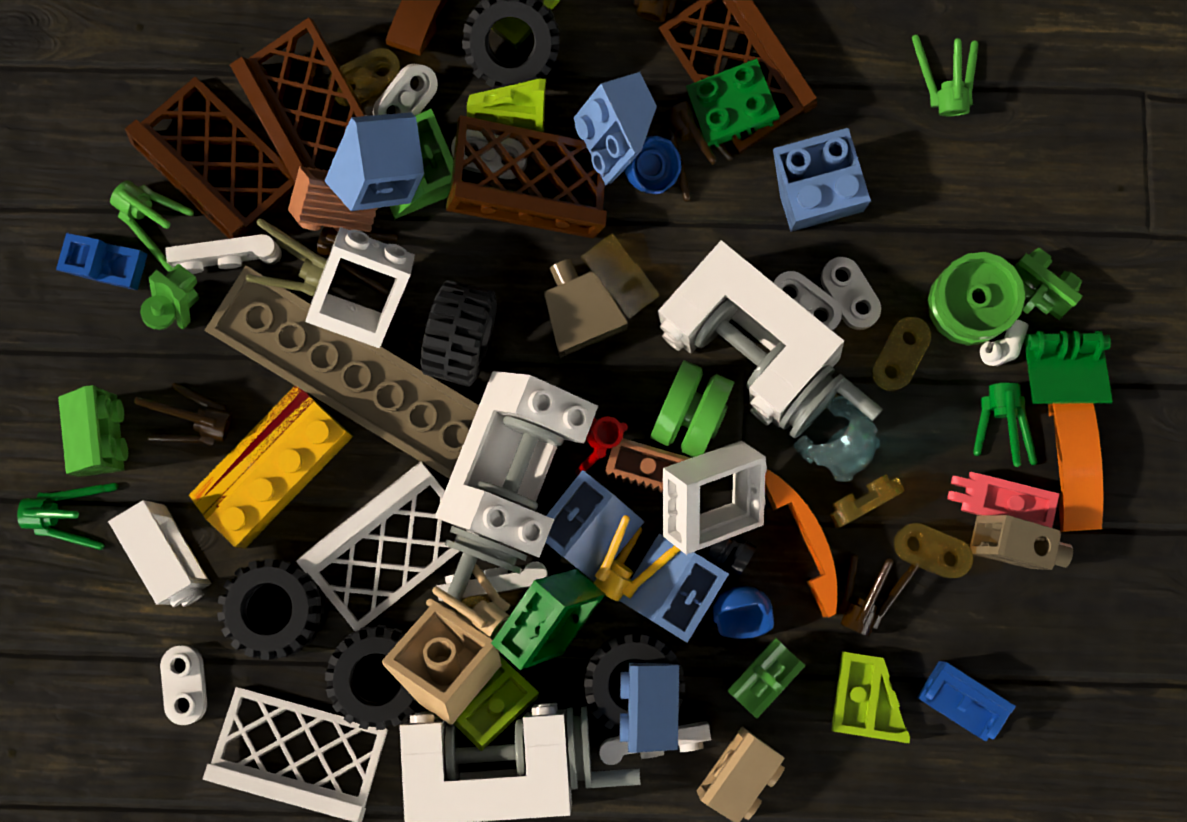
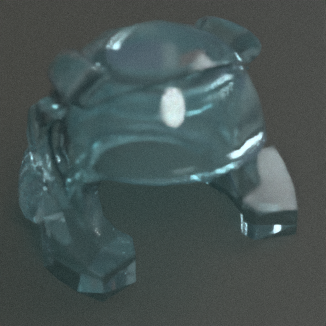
M838 396L830 401L827 408L834 416L847 418L850 421L849 425L834 434L826 444L813 445V442L807 436H802L794 443V447L807 462L811 464L815 461L819 466H825L833 473L832 476H834L835 480L846 482L851 481L853 475L866 469L872 462L875 451L880 446V440L875 436L878 429L871 419L843 396Z

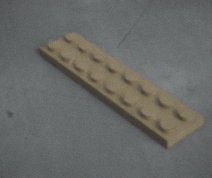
M245 265L208 323L205 331L450 479L479 405L433 377L424 375L421 370L381 346L377 348L305 322L310 303L285 288L246 281L245 277L248 274L263 275Z

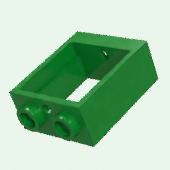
M577 569L536 579L491 644L519 670L563 655L603 599L605 593ZM574 614L579 617L578 623L573 621Z

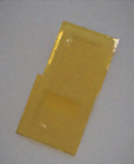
M613 233L580 256L591 272L594 271L615 303L628 318L660 296L638 264H634Z

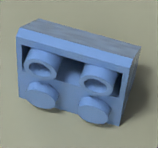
M640 72L601 83L573 118L577 134L584 140L592 156L593 167L601 175L605 185L613 183L642 151L657 107Z
M412 112L351 117L324 180L350 211L411 203L424 175L416 117Z
M849 128L773 149L780 198L791 232L864 212L871 199Z
M582 470L546 515L554 519L545 543L592 581H595V574L604 561L622 517L627 515L630 521L615 558L644 521L614 494Z
M658 534L631 578L632 581L674 546L662 534ZM680 550L670 561L638 587L631 599L623 594L619 601L688 643L729 573L695 552L686 555Z
M629 663V672H621L620 696L621 699H628V713H620V742H627L628 752L630 753L678 750L679 665L668 663Z

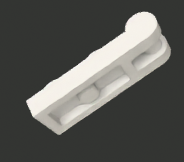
M264 234L165 248L166 259L169 265L174 268L177 264H180L192 274L203 272V267L218 265L220 269H233L241 267L242 261L261 259L267 265H273L279 262L282 257L281 248L270 236Z
M531 562L525 566L521 574H508V570L502 567L484 570V574L498 593L529 588L534 580L548 577V570L540 562ZM454 575L445 576L446 584L436 585V587L448 592ZM473 579L469 580L462 598L486 595L487 593L478 580Z
M707 721L678 726V746L680 752L703 749V742L711 740ZM620 736L609 737L600 745V758L608 765L619 763L623 755L633 754L628 752L627 742H620ZM664 751L640 752L641 759L664 755Z

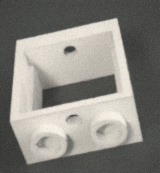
M340 227L305 322L380 348L411 275L415 254L407 252L399 245L385 244L369 238L362 231L348 230ZM340 258L396 278L382 313L327 293Z
M739 441L664 467L663 537L687 555L763 526L764 507L766 504V457L745 442ZM733 474L732 503L700 514V486Z
M142 500L108 521L156 605H172V607H176L182 604L183 607H186L204 596L202 589L209 586L211 582L165 505Z

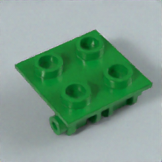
M757 58L685 86L702 134L709 146L715 144L716 148L720 147L719 144L732 140V135L736 134L737 139H740V132L747 130L748 135H751V128L754 127L756 131L766 126L772 127L774 126L773 122L780 119Z
M1037 331L1036 334H1026L1024 344L1033 404L1113 402L1104 351L1110 349V335H1103L1102 331H1095V333L1072 331L1071 334H1067L1066 331H1060L1059 334H1043L1042 331Z

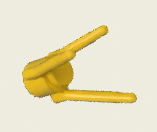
M627 515L622 517L604 561L595 574L596 580L594 581V584L607 597L615 601H619L623 594L631 599L638 587L680 551L674 545L632 581L630 577L633 571L624 565V562L642 532L641 527L622 549L617 559L614 560L630 521Z

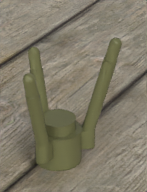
M258 219L257 225L276 237V243L279 247L304 261L299 277L305 279V281L301 283L251 274L245 277L246 281L302 291L310 296H314L328 259L314 253L265 220Z

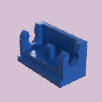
M938 661L916 697L983 741H987L989 738L993 740L998 735L1010 713L1016 707L949 663Z

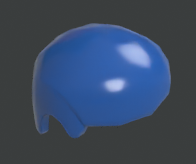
M648 136L645 139L642 151L626 167L624 172L628 181L637 190L649 194H662L675 184L681 172V157L671 140L660 136Z
M750 586L732 587L720 593L713 604L714 623H717L720 635L734 639L754 638L766 634L774 627L771 601L766 594L757 588Z

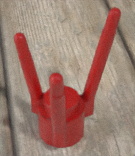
M607 416L599 419L594 417L586 437L587 442L594 448V451L576 469L575 474L578 476L582 470L586 472L598 459L605 457L607 449L620 444L623 432L628 428L627 424L620 423L613 417Z

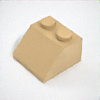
M435 602L431 604L382 660L387 670L420 705L450 725L456 721L502 665L499 650L491 644L493 641L491 638Z
M742 726L697 789V794L703 803L731 821L740 822L743 817L749 820L762 802L757 797L766 784L773 787L782 775L785 767L780 764L785 758Z

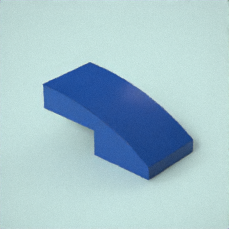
M66 233L56 270L138 291L148 254L141 250L107 244L99 239Z

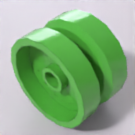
M987 252L968 253L953 261L932 284L927 300L929 317L937 331L952 342L966 346L984 344L1009 329L1021 315L1025 301L1023 281L1015 267L1001 256ZM976 296L979 303H976L972 297Z
M683 360L657 418L650 439L668 446L674 442L680 427L684 426L688 430L681 444L682 453L692 457L704 454L710 439L715 438L728 408L725 404L733 388L734 381L716 374L710 378L702 395L696 392L703 376L702 367Z

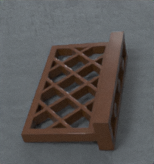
M698 0L659 27L660 32L692 81L695 83L710 77L698 74L694 69L697 53L717 56L714 75L720 73L723 58L744 61V63L757 58L759 64L765 65L769 71L767 85L770 93L785 96L793 107L782 114L779 120L774 121V126L758 129L743 141L737 139L736 134L732 135V142L740 154L803 112L806 114L818 106L817 97L752 0H722L728 9L725 24L704 20L707 7L717 0ZM700 12L699 19L692 18ZM732 17L738 26L730 25ZM683 23L697 26L693 45L677 43L671 31ZM703 27L723 30L719 50L699 47ZM728 32L744 34L746 36L748 45L745 55L725 51ZM752 47L759 57L751 56ZM682 50L691 52L690 61ZM772 79L775 80L780 89L771 87Z
M309 17L248 59L241 56L229 64L294 182L296 181L300 166L320 169L319 162L322 150L337 152L338 148L324 145L329 123L345 127L346 129L351 117L367 116L317 25ZM309 32L314 41L311 56L306 57L294 54L297 40ZM320 53L325 61L319 60ZM274 55L284 57L279 78L269 76L262 65L263 62ZM293 59L309 63L304 84L288 80ZM317 65L329 67L332 73L328 90L312 86ZM272 82L278 83L277 89ZM338 85L343 93L337 92ZM286 86L302 89L298 110L286 108L283 102ZM311 91L327 95L322 116L306 113ZM335 97L346 99L350 105L347 122L330 119ZM290 114L296 115L295 122ZM304 117L321 121L315 143L305 141L301 135ZM308 146L314 147L313 154L311 153Z
M196 76L141 123L136 119L125 128L130 143L228 239L246 237V232L257 223V220L263 218L294 189L295 182L283 160ZM197 91L206 100V112L184 111V101ZM211 105H212L218 112H211ZM163 119H178L177 136H161L153 127ZM184 119L205 120V137L183 136ZM211 120H227L232 125V137H210ZM238 131H239L244 137H238ZM170 144H177V151ZM183 144L204 145V162L186 161L182 157ZM210 145H232L231 162H209ZM237 146H254L259 151V163L237 162ZM264 157H266L271 163H264ZM197 170H203V176ZM209 170H231L230 188L213 187L209 183ZM236 170L258 171V188H236ZM264 171H280L288 181L280 188H263ZM222 195L230 196V202ZM236 196H258L257 208L245 218L235 208ZM263 196H269V197L263 202Z
M460 115L457 121L451 190L447 196L446 211L594 239L606 226L607 211L603 210L605 183L595 169L587 174L574 158L581 152L590 154L583 140ZM467 129L481 132L489 143L476 152L466 140ZM508 137L518 139L526 150L515 159L510 156L501 144ZM544 145L553 146L563 159L550 167L538 152V149ZM494 148L506 164L495 173H492L480 158V156ZM464 152L468 155V158H466L465 160ZM528 156H531L543 171V173L531 181L518 166V163ZM472 162L486 178L479 184L462 181L463 168ZM565 163L570 166L580 179L569 188L565 186L554 172ZM511 170L523 187L516 192L506 190L497 178ZM593 176H595L594 182L591 180ZM548 177L560 194L553 199L545 198L534 185ZM584 184L593 195V207L581 205L571 192Z

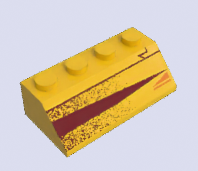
M294 386L189 496L205 519L234 547L245 549L353 436L307 392Z

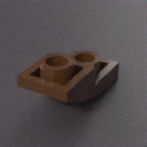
M401 0L391 23L386 44L421 56L437 31L436 19L448 0Z

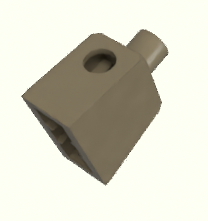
M571 259L560 261L550 267L557 286L545 291L544 295L560 358L627 330L628 323L626 318L594 271L578 277Z
M981 515L976 517L968 553L1024 568L1052 570L1054 565L1066 568L1070 564L1073 557V547L1070 544L1060 542L1061 532L1057 529L1009 515Z

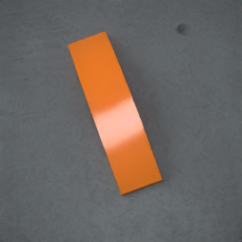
M1094 403L1048 404L1049 417H1054L1061 486L1058 509L1061 532L1102 529L1103 470Z
M767 469L765 473V494L773 511L788 505L820 572L819 576L807 581L808 586L823 617L829 618L836 614L837 578L829 544L816 517L800 495L783 479Z

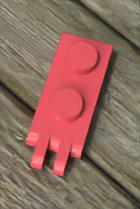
M969 472L968 479L952 476V485L966 488L965 494L949 491L947 497L948 500L962 503L961 511L979 516L1009 515L1052 528L1059 493L974 472Z

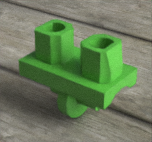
M1037 248L1029 255L1026 253L1014 265L1024 285L1026 301L1022 311L1028 314L1036 306L1046 315L1050 313L1060 320L1082 298V295L1078 293L1082 280L1074 273L1064 271L1057 277L1047 269L1052 263L1051 256L1041 248Z
M177 264L166 276L156 270L149 277L152 297L143 302L140 313L142 321L152 329L160 330L167 328L176 319L177 325L184 330L191 322L189 309L199 300L198 293L193 288L197 284V279L186 268Z
M774 638L727 691L755 718H758L806 665L793 655L777 638Z

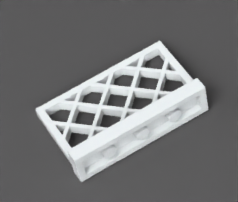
M419 462L302 554L296 561L303 571L308 573L355 632L365 627L459 552V550L445 545V542L440 541L442 524L440 519L437 521L435 541L412 538L414 516L435 518L436 513L415 511L417 495L430 485L440 497L441 502L445 492L431 474V471L422 462ZM412 500L411 510L400 509ZM393 514L410 515L408 538L384 535L386 519ZM381 524L380 535L369 534ZM362 538L379 540L377 562L354 560L355 544ZM384 541L407 543L404 565L381 563ZM411 544L434 546L433 561L426 567L409 566ZM439 547L449 548L438 557ZM350 548L349 559L338 558ZM331 563L348 564L346 586L329 585L320 574V571ZM353 565L376 567L374 589L350 587ZM380 568L404 570L402 586L396 591L378 590ZM408 571L418 572L407 581ZM335 591L345 592L344 602ZM349 593L373 595L371 610L359 620L348 608ZM377 596H387L386 599L376 606Z
M236 687L211 764H207L203 780L352 822H362L366 810L365 805L388 729L376 730V727H368L367 730L359 728L360 724L353 721L350 724L344 720L343 716ZM243 698L258 702L264 714L263 717L245 727L238 716ZM265 704L277 707L278 709L269 713ZM286 710L295 712L302 727L281 737L272 718ZM303 715L314 717L316 719L309 723H306ZM323 721L332 722L340 737L319 748L310 729ZM236 722L239 730L231 734ZM268 722L277 741L257 752L247 732ZM340 725L353 728V730L344 734ZM361 731L377 735L373 750L357 759L347 739ZM306 732L315 751L294 762L285 743ZM243 736L252 755L238 763L223 760L228 743ZM343 742L353 762L332 773L323 753ZM280 746L290 766L276 774L267 772L260 757ZM318 756L328 776L315 784L306 783L298 767ZM370 759L365 773L361 763ZM255 760L259 769L245 765ZM354 767H357L363 779L358 797L343 793L336 780L337 777ZM293 771L297 780L284 777V775ZM331 781L335 790L321 786Z

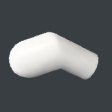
M1016 320L1006 330L1004 338L994 342H985L980 348L982 361L989 366H999L1015 360L1020 354L1029 324Z

